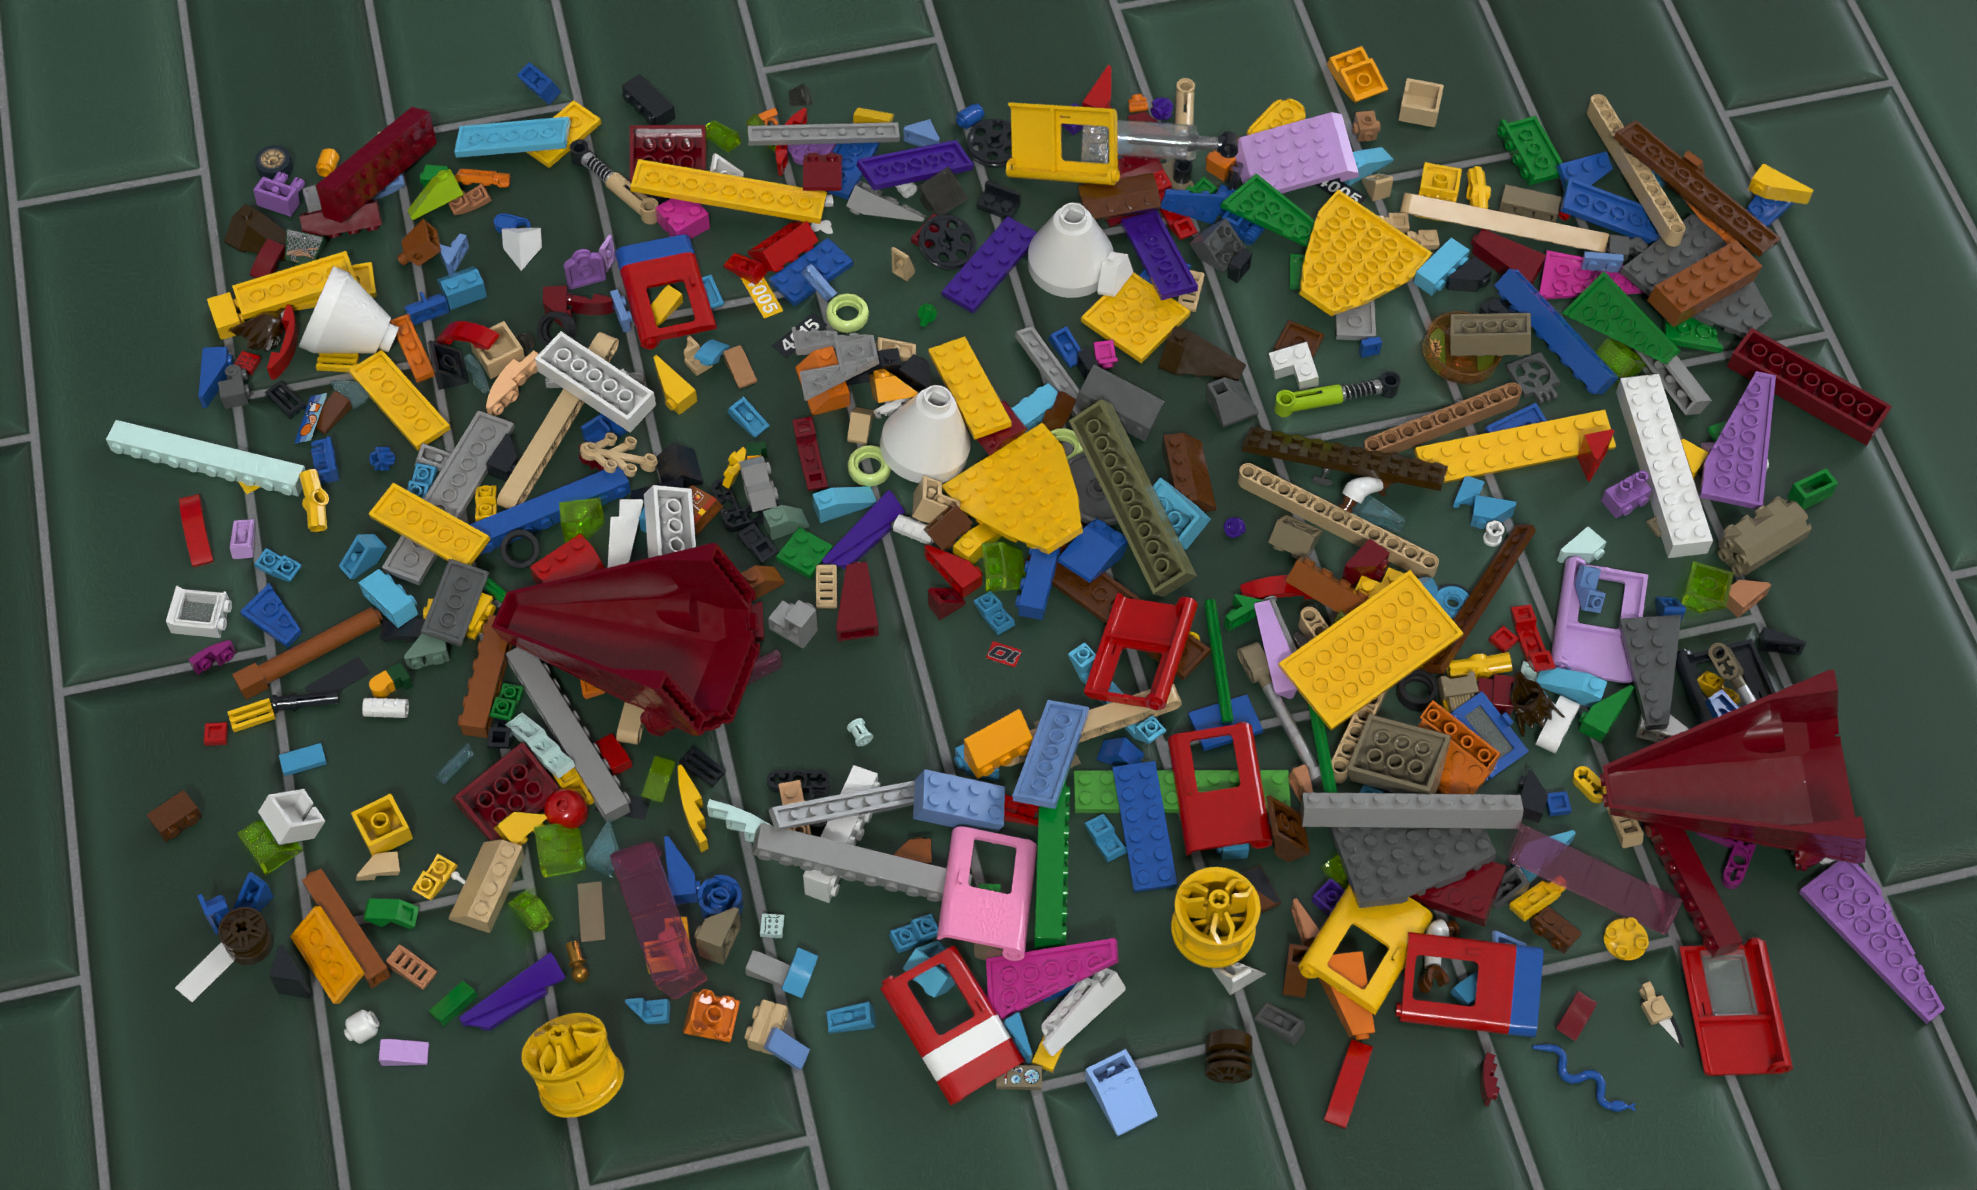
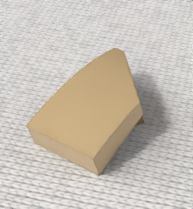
M689 336L687 338V347L684 349L685 364L698 376L713 367V365L705 366L700 364V360L694 359L695 354L700 349V345Z
M385 852L374 854L357 874L356 881L375 880L376 876L399 875L398 853Z

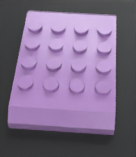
M1330 112L1239 138V152L1235 157L1237 162L1243 163V170L1240 176L1242 185L1256 173L1280 193H1286L1340 178V181L1343 182L1359 177L1342 114Z

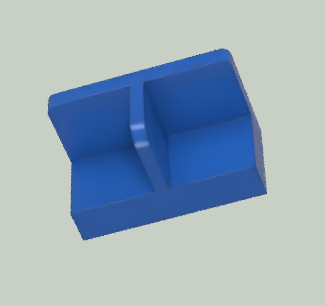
M419 292L421 301L405 306L406 313L409 315L413 326L449 313L447 300L442 294L425 298L423 292Z
M603 414L598 415L581 426L583 440L592 443L603 440L606 433H614L618 439L628 432Z
M199 894L197 896L205 916L217 935L221 920L230 912L225 898L219 895L205 901L202 894Z

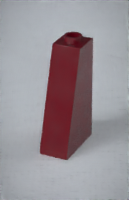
M1483 228L1479 235L1475 234L1471 245H1473L1472 254L1503 276L1509 268L1516 269L1532 285L1541 271L1546 257L1543 253Z
M854 562L846 565L836 625L837 642L879 636L867 562Z

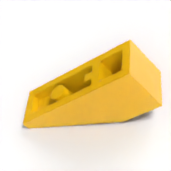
M1762 164L1752 177L1748 188L1749 191L1764 199L1808 204L1814 191L1765 164Z
M657 355L654 356L655 370L663 391L665 404L671 411L674 410L680 415L697 402L696 390Z
M984 523L982 525L979 524L964 534L953 545V555L968 560L974 565L1002 536L992 531L988 525Z

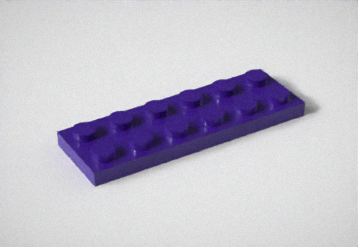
M957 140L858 159L856 166L874 191L971 171L974 164Z
M1157 211L1121 219V226L1161 300L1198 291V285Z
M1007 216L942 290V296L974 314L1028 252L1030 242L1037 232Z

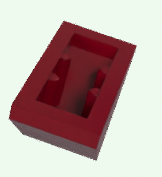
M930 588L928 590V606L939 620L966 604L954 588Z

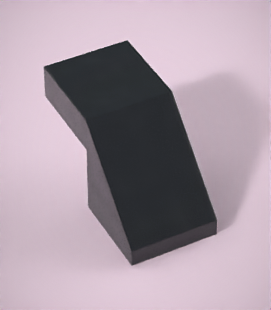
M494 718V725L489 728L487 748H510L515 736L511 728H507L505 725L509 722L508 720Z

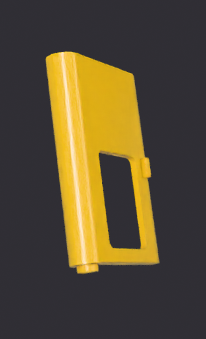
M1349 884L1299 963V970L1306 978L1319 977L1337 991H1340L1376 1015L1405 966L1408 932L1424 934L1433 919V915L1427 908L1408 897V901L1400 904L1359 908ZM1351 925H1356L1388 948L1386 955L1365 989H1360L1327 965Z

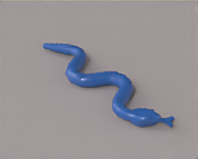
M1552 1044L1532 1046V1049L1555 1052L1559 1056L1558 1073L1565 1082L1575 1084L1589 1078L1594 1079L1597 1083L1596 1098L1602 1107L1611 1109L1614 1112L1623 1111L1627 1108L1633 1111L1636 1110L1634 1108L1635 1103L1628 1105L1624 1101H1613L1611 1103L1606 1101V1082L1599 1072L1585 1070L1576 1075L1569 1074L1566 1069L1567 1056L1562 1048Z

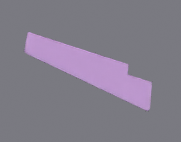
M1270 601L1255 603L1254 607L1274 692L1287 699H1292L1297 689L1278 667V664L1292 653Z

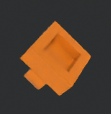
M774 107L758 114L755 120L758 125L763 123V126H765L768 122L778 125V121L775 119L778 113Z

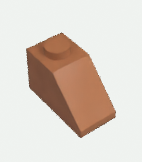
M1738 580L1733 585L1730 583L1723 589V596L1720 602L1739 618L1767 595L1771 584L1769 582Z

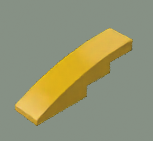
M681 764L678 766V781L684 815L700 852H703L709 848L707 838L702 832L706 828L705 819L699 810L703 808L702 797Z

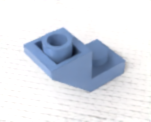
M1580 565L1575 587L1581 609L1601 613L1606 594L1596 589L1601 569Z

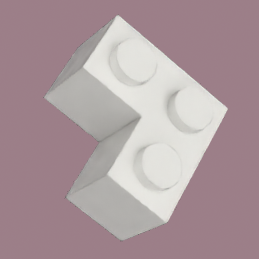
M1307 342L1269 353V363L1275 379L1294 374L1299 391L1319 386V377Z

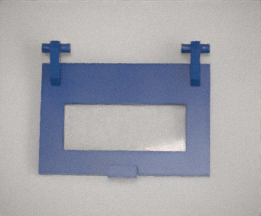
M1483 691L1450 713L1501 753L1494 770L1485 782L1529 752L1510 727L1514 721L1506 712L1501 715Z

